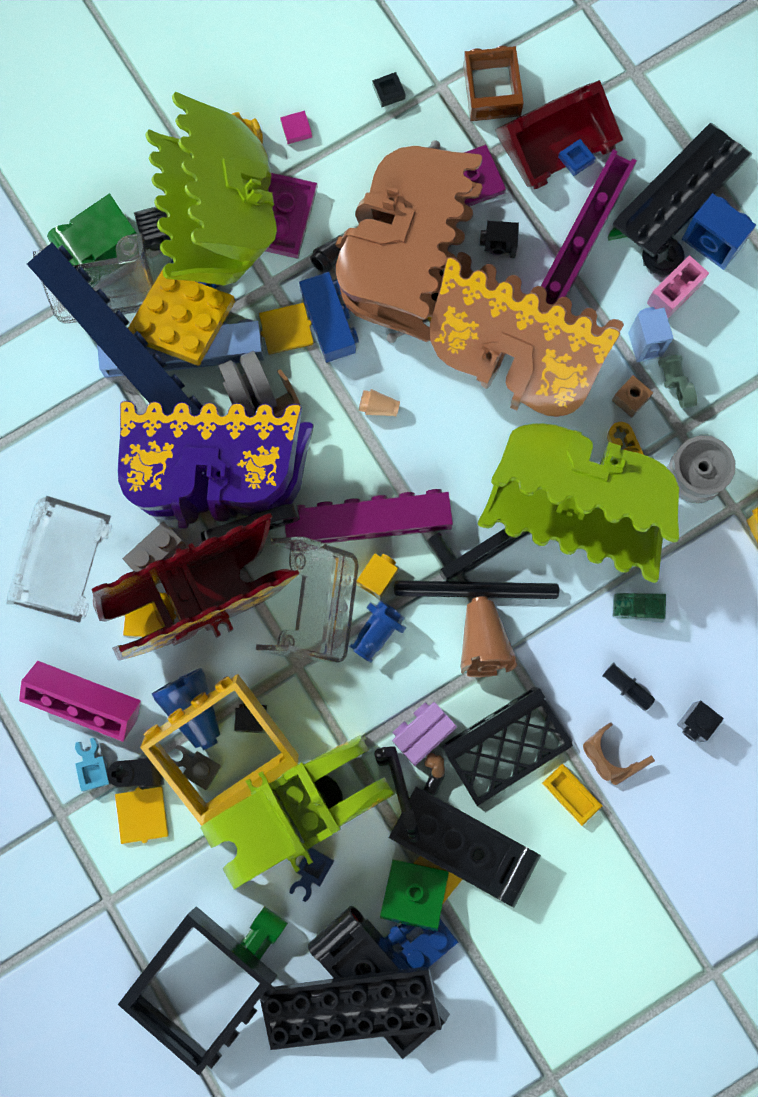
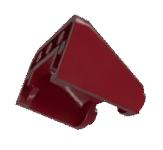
M600 80L576 88L495 129L499 141L527 187L533 186L534 190L548 184L547 179L551 177V174L566 167L558 158L559 153L577 140L581 139L592 154L601 151L602 155L612 152L613 149L616 150L615 144L623 141Z

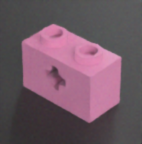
M689 255L652 291L647 304L650 307H655V310L665 308L667 318L669 319L703 285L709 272Z

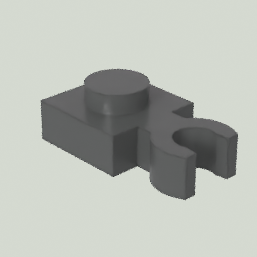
M177 745L176 749L182 752L183 758L178 762L174 759L172 760L178 767L186 768L183 774L188 780L204 790H208L222 765L199 751H196L194 756L191 757L187 748Z

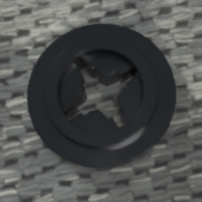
M674 238L654 257L645 250L641 254L643 266L650 270V274L655 273L660 275V277L670 275L685 258L683 247ZM668 250L666 257L667 260H663L662 262L657 263V259L659 257L658 254L661 255L663 252Z

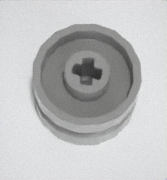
M254 351L240 357V363L244 370L243 374H240L236 364L231 360L218 365L225 381L223 385L231 403L242 404L246 409L247 416L252 417L256 412L251 400L253 397L256 398L259 406L261 404H269L272 408L277 406L271 387Z
M699 435L688 439L671 457L667 468L676 478L679 486V498L690 503H704L713 500L731 483L736 471V460L731 449L722 440L713 436Z

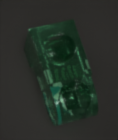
M614 594L612 617L664 623L666 619V594Z

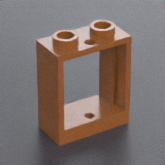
M499 46L483 50L475 48L470 51H464L463 69L470 122L520 117L524 101L516 46ZM508 67L512 95L475 97L473 70Z

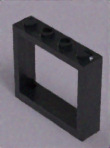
M196 906L182 920L117 1005L197 1075H200L206 1066L211 1069L215 1066L222 1056L218 1051L224 1044L229 1048L240 1034L236 1030L239 1024L243 1022L247 1025L258 1011L254 1008L258 1000L260 999L265 1002L275 989L272 982L278 975ZM194 928L260 983L207 1051L142 996Z

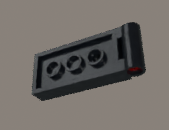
M415 786L410 796V801L420 839L417 842L409 840L402 814L388 838L515 908L541 855ZM476 849H482L484 852L483 857L479 860L473 856Z
M349 906L308 943L311 955L322 964L333 979L410 969L368 919L365 920L362 913L354 906ZM364 963L368 964L371 969L366 968ZM435 997L441 1026H443L450 1013ZM436 1031L386 1036L384 1038L398 1055L404 1059Z

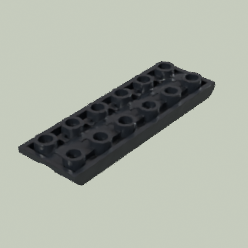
M709 123L618 215L613 222V226L654 257L697 213L712 193L715 194L753 153L729 137L727 133L715 124Z
M427 967L274 986L275 989L265 1002L260 1000L270 1050L442 1029L430 969Z

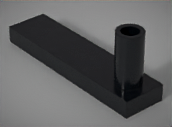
M504 528L459 558L456 557L440 532L431 536L427 543L443 566L440 569L441 577L444 581H449L517 537L507 535Z

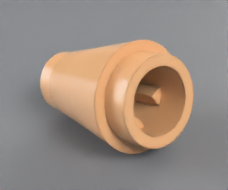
M370 389V391L363 390L359 411L365 412V415L397 417L400 401L373 389Z

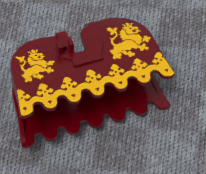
M271 513L256 519L247 526L241 525L233 528L221 537L209 538L197 547L190 543L186 549L181 550V548H178L175 551L176 554L171 558L157 560L138 572L126 573L112 583H103L91 589L93 593L92 602L99 621H110L152 604L156 617L163 627L135 641L112 647L117 660L121 661L146 654L171 644L175 646L194 637L203 628L207 631L212 630L215 637L219 638L221 633L218 630V626L224 624L227 627L228 633H230L234 628L229 618L272 598L300 574L298 569L274 570L252 582H244L240 578V570L254 561L263 551L268 537L272 518ZM162 583L179 619V622L176 624L171 619L156 587L157 584Z

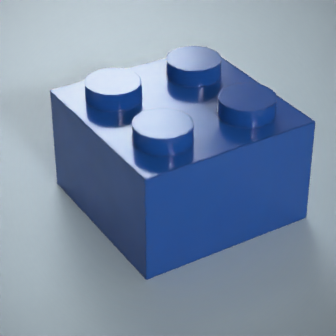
M712 193L693 216L681 240L725 270L742 249L756 224L752 222L748 215L740 213L731 207L727 200L717 197Z

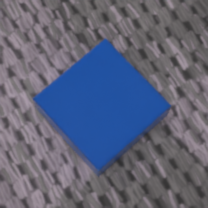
M581 139L561 151L558 156L573 176H576L595 163L596 160L595 156Z

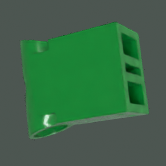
M110 193L72 218L69 224L58 225L47 234L50 243L53 242L57 248L63 245L71 254L73 259L69 262L76 270L82 267L92 278L89 282L91 287L98 282L102 274H108L145 251L138 234Z

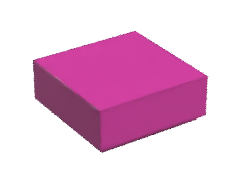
M305 110L280 117L287 144L312 138Z

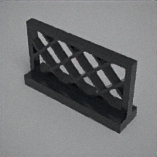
M531 688L440 745V748L445 756H447L476 806H479L573 746L546 702V697L540 688ZM540 706L546 713L544 726L529 723L532 711ZM526 716L525 722L519 721V719ZM550 721L555 729L549 728ZM513 723L524 725L520 741L505 738L508 726ZM528 726L543 730L539 746L525 743ZM502 731L501 737L495 736V734ZM548 731L558 733L563 741V744L554 750L544 747ZM489 738L500 740L496 756L481 753L484 741ZM504 741L519 745L515 761L501 758ZM478 746L477 752L471 751V749ZM524 746L538 749L535 762L531 764L520 762ZM543 751L549 752L542 757ZM465 753L476 755L472 771L461 769L456 759ZM480 756L495 760L492 776L477 773ZM500 761L514 764L512 776L508 779L496 777ZM519 766L525 767L518 772ZM465 774L471 775L470 782L466 778ZM476 776L490 780L488 791L479 797L473 789ZM495 781L501 782L494 787Z

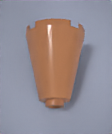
M483 596L473 598L472 602L467 604L460 663L461 673L464 674L467 671V676L492 677L497 676V670L505 668L506 673L514 670L517 667V658L495 603Z

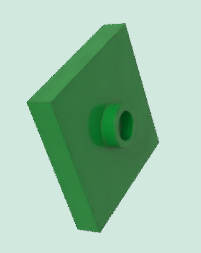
M392 859L380 919L438 931L449 872Z

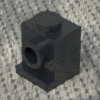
M487 220L486 230H481L479 246H484V251L494 255L510 253V258H515L518 248L519 223Z
M244 703L239 704V708H235L234 731L238 733H266ZM262 705L267 711V705Z

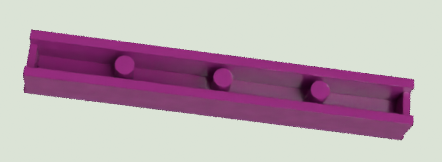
M612 150L541 284L547 291L546 301L548 304L553 305L559 298L568 296L624 190L637 160L632 158L630 161L617 155L618 151Z

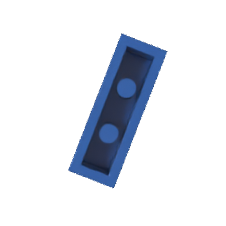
M326 272L299 281L300 292L325 362L328 363L356 353L355 344L359 343L355 328H349L347 319H350V314L346 305L341 304L338 298L341 295L337 279L332 281L330 273Z

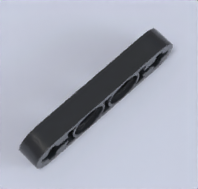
M297 504L281 505L205 530L200 533L201 541L204 542L216 536L221 537L233 528L241 525L247 526L269 513L272 515L269 530L300 520Z

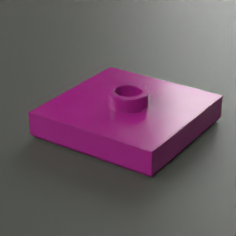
M485 144L464 152L482 156V163L478 169L467 170L463 173L472 182L482 184V192L479 197L475 199L468 198L464 203L470 207L505 194V185L487 145Z

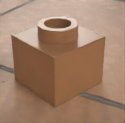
M632 375L616 392L612 401L632 418L651 398L653 392ZM630 390L633 391L638 397H633L630 394Z

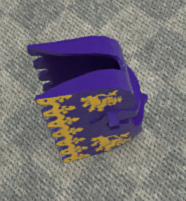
M122 401L120 403L118 483L123 495L135 506L157 519H177L178 528L188 529L189 524H194L197 521L199 513H204L210 510L215 521L225 522L230 518H237V515L251 516L281 505L293 504L301 490L305 462L314 425L311 422L300 423L302 406L299 404L288 405L281 417L274 416V410L269 404H261L257 407L255 415L249 417L246 414L245 407L239 403L232 404L225 416L219 415L218 408L214 403H205L200 413L194 416L191 413V407L185 402L177 403L174 406L173 412L170 415H165L163 406L156 401L149 403L143 414L137 413V408L133 402Z

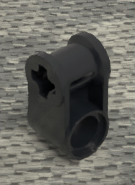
M148 757L114 762L107 771L109 782L116 787L164 785L163 776ZM121 766H123V770L129 773L128 776L123 778V782L121 778L116 777V772L121 771Z

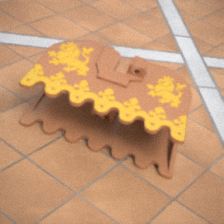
M458 252L457 258H447L441 288L430 322V342L437 356L446 365L458 371L476 376V380L481 382V386L485 389L491 386L505 355L508 354L514 357L505 381L507 388L514 393L510 406L513 410L518 411L520 404L523 403L538 413L559 417L571 414L582 406L607 355L620 335V331L624 326L623 321L611 319L605 326L600 327L597 325V312L593 308H586L580 315L575 316L571 312L572 302L568 297H561L555 304L550 305L546 301L547 291L543 286L533 287L528 294H524L521 291V278L517 275L508 276L505 281L499 283L496 280V267L492 264H486L480 270L473 271L471 268L472 259L467 253Z

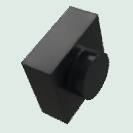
M397 72L372 80V86L381 108L406 99V93Z

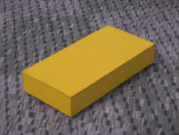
M563 763L541 783L581 826L602 807L598 800Z

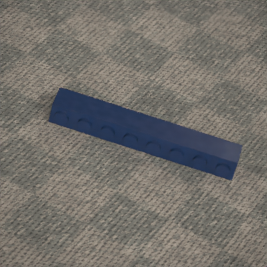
M51 242L27 263L28 267L149 403L159 402L164 408L165 415H170L173 412L174 406L180 402H185L191 407L192 415L196 416L200 413L203 405L194 395L188 397L182 391L185 387L184 383L175 373L171 377L163 369L167 364L157 353L151 355L146 350L145 346L148 345V342L138 331L132 334L126 327L130 322L120 310L114 313L107 304L111 300L100 288L95 291L89 285L92 278L82 267H79L77 270L69 262L73 257L63 245L57 248Z

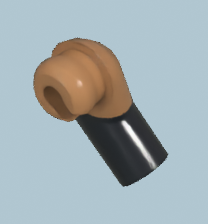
M430 752L424 765L431 768L432 771L423 790L436 796L445 777L444 758L440 754L437 756Z

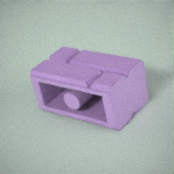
M425 702L413 713L417 717L409 725L404 721L392 732L396 736L392 742L414 767L457 728L435 702L430 706Z

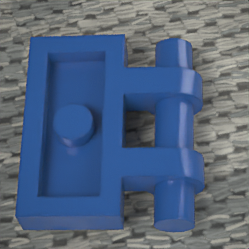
M441 919L438 931L422 928L423 932L412 942L409 941L406 935L415 926L406 924L393 926L390 929L391 933L385 937L392 947L396 943H400L403 949L398 954L410 968H429L459 943Z

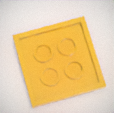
M162 270L128 329L132 334L138 331L148 342L147 347L200 366L232 309L235 298L234 295L195 281L166 279L163 276Z

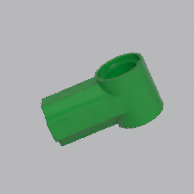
M264 906L249 927L251 930L242 940L241 944L261 960L270 945H274L288 923Z

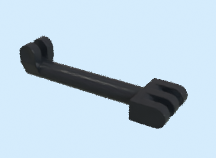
M390 746L376 749L374 756L379 766L389 765L408 838L411 842H417L420 839V834L396 747Z

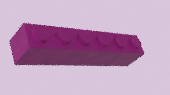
M431 489L423 495H415L414 492H404L399 494L397 498L378 495L371 497L370 501L360 502L359 498L344 500L343 504L334 505L331 501L317 503V507L306 508V505L297 504L300 520L285 525L286 543L288 548L452 530L453 522L449 492H442V489Z

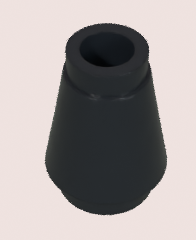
M338 235L336 238L313 250L310 260L318 271L322 273L331 271L335 266L341 251L335 244L338 237L343 236Z

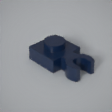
M313 847L307 850L313 863L308 864L305 857L302 858L299 864L301 870L296 872L302 877L294 882L289 890V893L293 894L297 887L305 888L306 894L302 900L304 902L308 901L311 897L312 883L320 887L335 861Z

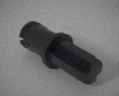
M614 662L603 673L602 677H605L619 689L621 696L625 694L642 710L646 711L653 705L655 698L635 682L637 680L635 677L633 679L629 677Z

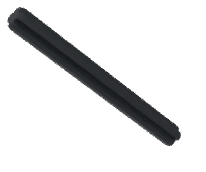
M396 580L394 582V595L472 598L483 596L487 598L557 599L560 593L559 584L412 580Z

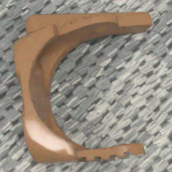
M610 722L599 729L583 744V750L595 766L600 777L606 781L610 780L613 785H618L655 762V759L650 755L640 762L630 764L627 768H619L612 765L604 757L601 749V738L604 732L613 726V723Z

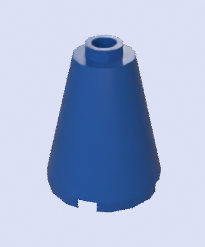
M198 668L179 677L176 681L157 689L152 693L154 701L169 716L179 708L184 711L192 705L191 701L203 692L209 694L210 691L205 672H203L202 668ZM213 705L178 728L195 748L201 747L202 750L217 744L216 738L221 735Z

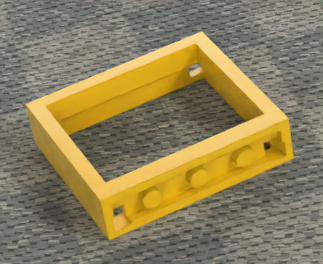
M239 674L231 679L229 676L224 677L214 686L215 690L209 694L205 692L199 694L191 701L192 705L184 711L181 708L177 709L168 716V721L160 727L156 724L143 734L145 737L140 748L201 826L251 796L252 792L245 782L246 780L251 779L253 786L258 788L263 782L258 774L261 771L264 772L269 783L281 777L283 773L298 765L299 754ZM235 691L281 753L206 803L159 741Z

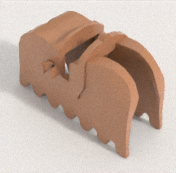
M409 146L398 148L391 152L378 164L373 176L370 192L365 193L364 198L359 202L355 210V217L359 223L358 227L348 228L344 232L343 237H338L335 244L341 249L336 263V276L342 299L346 307L355 316L405 333L424 342L430 341V327L424 324L423 320L433 315L436 301L431 296L440 291L443 278L440 275V271L445 269L447 258H456L453 253L448 251L449 246L461 245L465 241L464 232L458 229L456 224L458 222H468L473 217L472 208L466 205L464 201L468 198L475 199L482 192V184L472 182L463 173L467 170L478 169L482 163L481 155Z

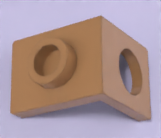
M279 369L277 373L287 393L275 399L277 406L273 408L275 417H281L288 405H301L289 379Z

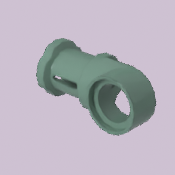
M671 355L658 361L659 367H662L664 372L665 388H675L679 405L682 409L697 406L695 387L692 382L689 383L688 377L684 376L681 365L682 355Z

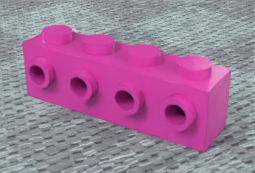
M37 660L21 680L20 702L124 742L138 720L141 700Z

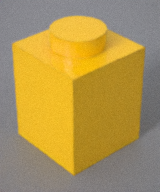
M374 553L356 580L357 586L380 600L398 574V568L395 566L396 561L385 554H382L380 557Z

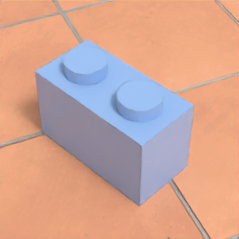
M648 307L637 314L628 332L636 362L662 357L672 342L673 335L665 308L655 310V307Z

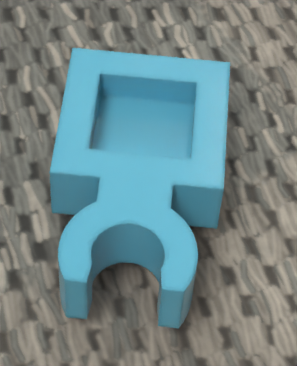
M96 738L90 739L91 749L89 751H84L82 742L75 743V750L83 759L82 762L75 763L81 792L111 784L107 777L108 767L105 756H96L99 750V743Z

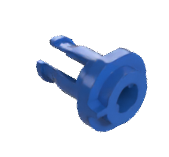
M382 600L377 605L372 602L368 604L366 608L372 615L359 632L355 643L349 646L356 654L370 663L373 661V656L382 649L395 630L404 633L407 629L402 623L405 617Z

